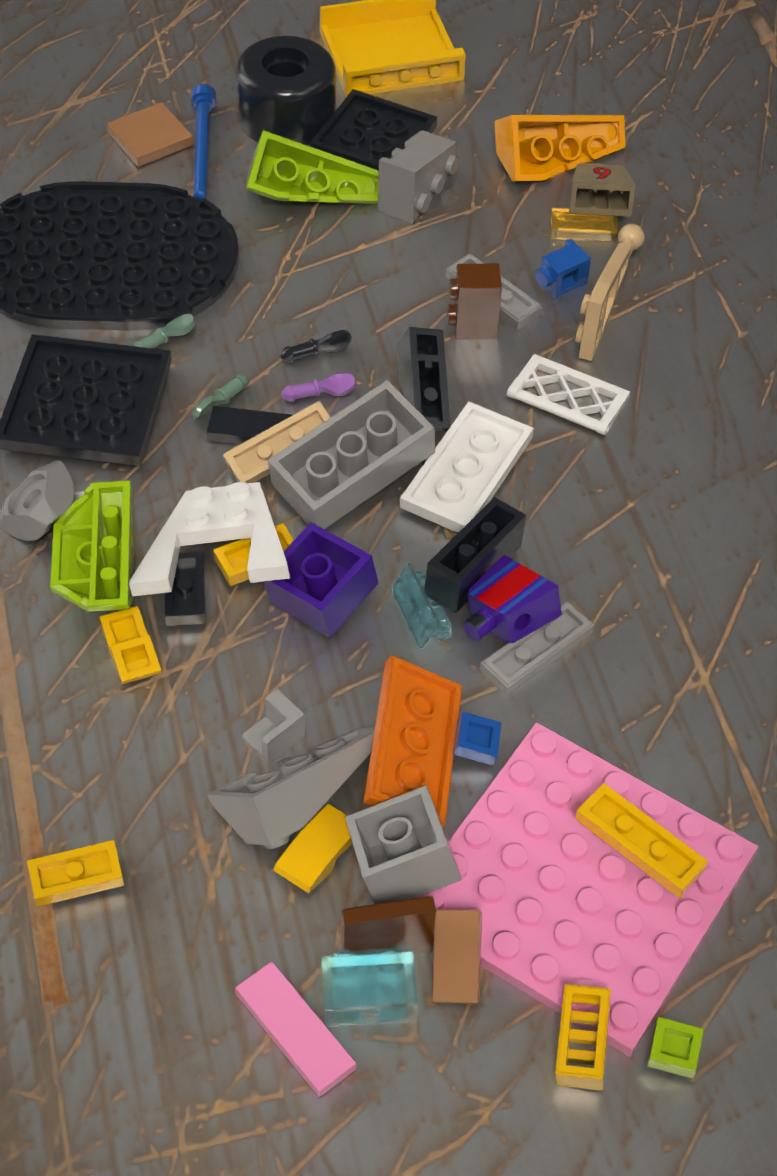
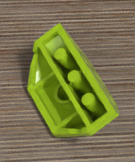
M131 481L94 482L85 489V494L76 500L54 523L50 588L55 594L88 612L129 609L134 602L129 581L135 573V529Z

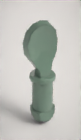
M192 314L181 315L169 322L165 327L156 328L155 332L141 341L137 340L133 346L155 349L161 344H166L169 336H183L189 333L194 328L196 321Z
M238 374L222 388L216 389L215 396H208L200 400L192 410V418L197 421L205 413L213 409V406L228 404L233 396L248 385V377Z

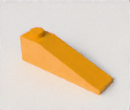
M510 115L494 121L496 154L512 182L544 181L576 168L579 163L596 160L626 147L624 115Z

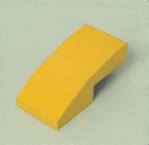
M138 606L99 616L102 631L122 685L161 673L150 635L147 634Z
M330 804L326 805L292 841L276 862L273 871L307 893H310L333 872L336 859L353 844L345 819L348 815Z

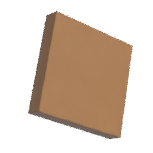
M162 102L106 123L107 132L137 167L194 145L192 134Z

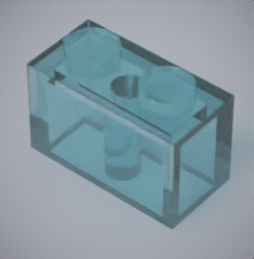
M389 948L380 950L376 954L357 955L351 951H340L331 956L321 957L324 1025L326 1027L416 1022L418 1002L413 952H402L398 949Z

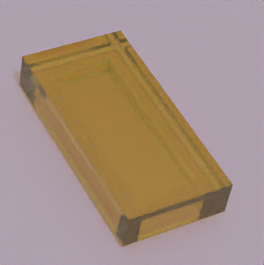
M552 208L551 239L617 242L618 216L569 213L568 208Z

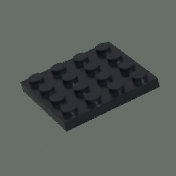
M32 334L0 419V449L141 466L171 365V350Z

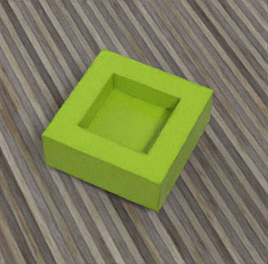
M658 1017L647 1066L693 1079L697 1069L704 1029Z

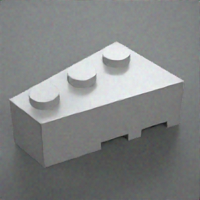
M424 130L405 142L406 148L403 150L399 148L392 151V158L383 157L379 160L378 212L411 224L416 221L421 213L424 214L428 210L431 199L435 194H440L445 180L449 175L455 174L459 164V157L456 156V141Z

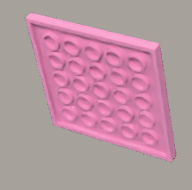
M536 722L449 840L462 880L420 897L433 896L436 910H480L482 912L481 966L560 1015L562 1013L564 984L610 988L611 998L607 1044L631 1058L754 858L758 846ZM603 783L709 861L706 870L680 899L575 819L577 809ZM573 1003L572 1010L599 1013L600 1006ZM575 1023L585 1030L598 1031V1025Z

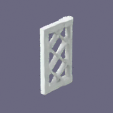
M533 354L507 391V397L517 399L594 430L596 433L604 436L611 428L614 420L630 396V391L536 354ZM541 370L551 375L537 377L536 372ZM566 381L579 385L583 388L570 390ZM559 383L562 392L546 394L542 387L545 384ZM535 386L539 396L524 391V389ZM598 393L613 399V401L602 403ZM591 395L595 403L594 405L578 407L574 398ZM567 399L572 409L554 402ZM599 412L602 418L599 421L587 416V414Z

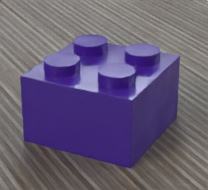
M312 522L284 551L290 579L263 582L272 605L329 638L333 636L379 584L372 555Z

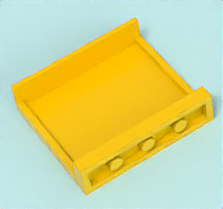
M363 0L320 7V34L327 51L334 59L336 74L346 97L352 89L367 94H377L464 80L466 54L462 47H453L437 13L436 0Z

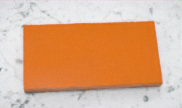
M393 655L385 661L363 803L374 806L427 785L442 825L445 827L454 758L453 748L462 692L461 684Z

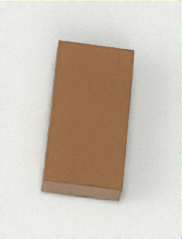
M436 910L433 1003L480 1004L482 912L480 910Z

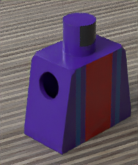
M503 555L469 589L467 598L471 617L463 622V628L468 637L476 642L488 633H492L506 643H515L562 615L558 585L510 557Z

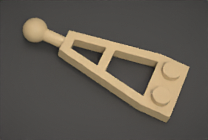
M627 224L620 229L617 247L598 278L591 295L585 294L580 314L585 315V322H580L575 340L576 343L581 344L578 358L589 361L593 360L628 269L631 253L633 250L640 248L644 242V232L636 224Z

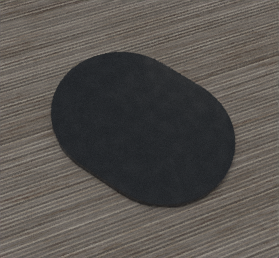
M68 181L39 186V191L24 196L18 193L0 204V313L18 322L57 329L148 330L161 328L181 315L192 314L194 317L209 308L227 291L237 272L239 263L238 240L232 224L228 223L222 216L221 210L213 203L204 198L198 199L188 195V191L181 188L152 183Z

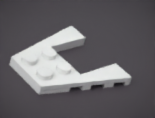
M236 482L230 486L214 488L202 486L185 491L130 579L129 587L132 597L172 592L181 546L252 538L247 567L250 583L290 579L287 561L260 482Z

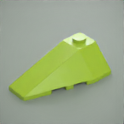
M263 130L249 170L246 190L277 201L378 204L379 171Z

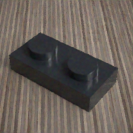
M203 552L179 553L172 592L165 593L166 626L206 624Z

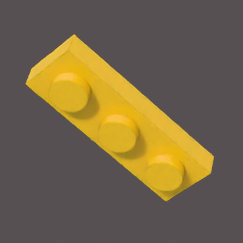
M605 783L577 809L575 819L679 899L707 868L708 860Z

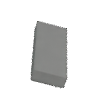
M470 253L446 268V278L448 280L456 278L457 264H481L483 262ZM501 276L502 293L499 318L518 331L541 315L542 305Z
M566 601L561 605V616L515 643L505 644L480 662V671L507 696L590 636L594 631L595 625L572 604Z

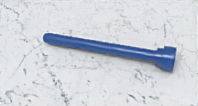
M199 84L191 91V105L197 112L193 194L198 199H205L207 195L209 112L216 105V92L209 85Z

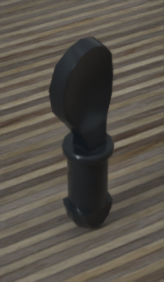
M347 330L335 331L317 340L311 338L307 342L292 347L287 346L281 351L280 357L284 362L294 363L295 360L310 355H318L319 350L330 353L340 352L350 344L352 336Z

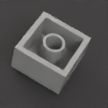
M427 785L345 817L362 877L375 904L417 898L462 880Z

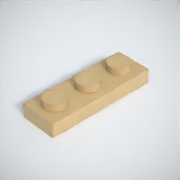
M318 401L223 454L224 460L238 482L255 483L270 474L268 465L270 458L330 419V416L321 402Z

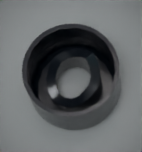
M274 36L253 43L240 55L236 64L238 121L243 132L256 142H259L264 130L307 146L310 145L311 140L336 111V66L331 54L323 46L310 39L298 36Z

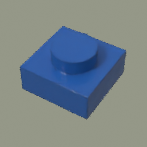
M462 711L457 720L453 755L493 765L498 757L502 723Z

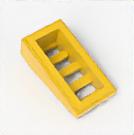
M564 984L555 1071L557 1085L603 1090L611 998L610 988ZM573 1003L600 1006L599 1013L572 1010ZM571 1023L598 1025V1031L571 1029ZM570 1042L596 1045V1051L569 1049ZM568 1062L594 1065V1068L569 1066Z

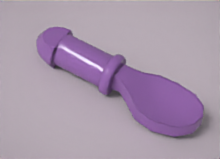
M338 373L322 381L314 379L313 382L295 386L288 385L282 390L281 395L288 402H295L297 399L311 396L319 397L321 392H326L333 396H344L352 392L356 386V380L352 374Z

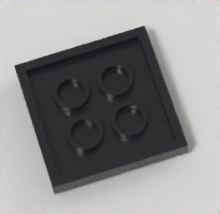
M352 89L311 140L310 147L379 171V160L381 158H392V151L399 148L403 150L406 148L405 142L422 130L433 133L437 127V116Z

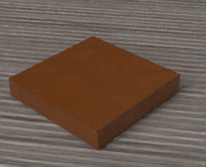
M433 896L342 910V956L344 965L432 952L436 918Z

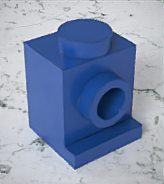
M572 239L566 240L565 247L542 257L541 267L535 270L536 280L542 288H545L554 298H557L588 283L591 258Z

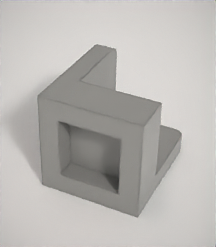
M278 689L265 697L266 716L242 735L243 742L267 765H270L306 737L305 714Z

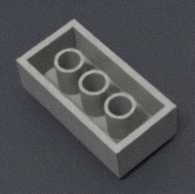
M386 380L270 458L268 465L271 483L308 525L312 522L326 529L434 454L435 428Z

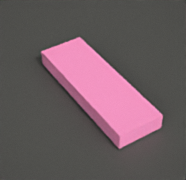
M272 961L235 987L238 998L319 1098L356 1070V1062Z

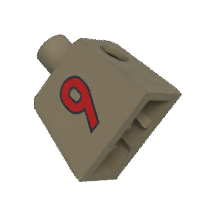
M579 163L572 180L569 213L632 216L636 183L622 165Z

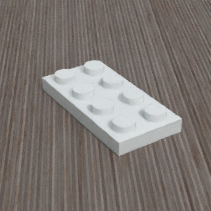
M468 401L435 448V453L429 456L400 497V508L459 533L491 501L533 438L534 428Z

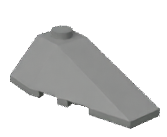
M357 728L316 745L313 748L315 754L313 756L312 754H304L280 760L277 762L280 770L264 773L259 776L255 772H251L207 794L208 799L246 844L264 845L266 849L280 847L289 842V835L303 828L370 755L375 728Z

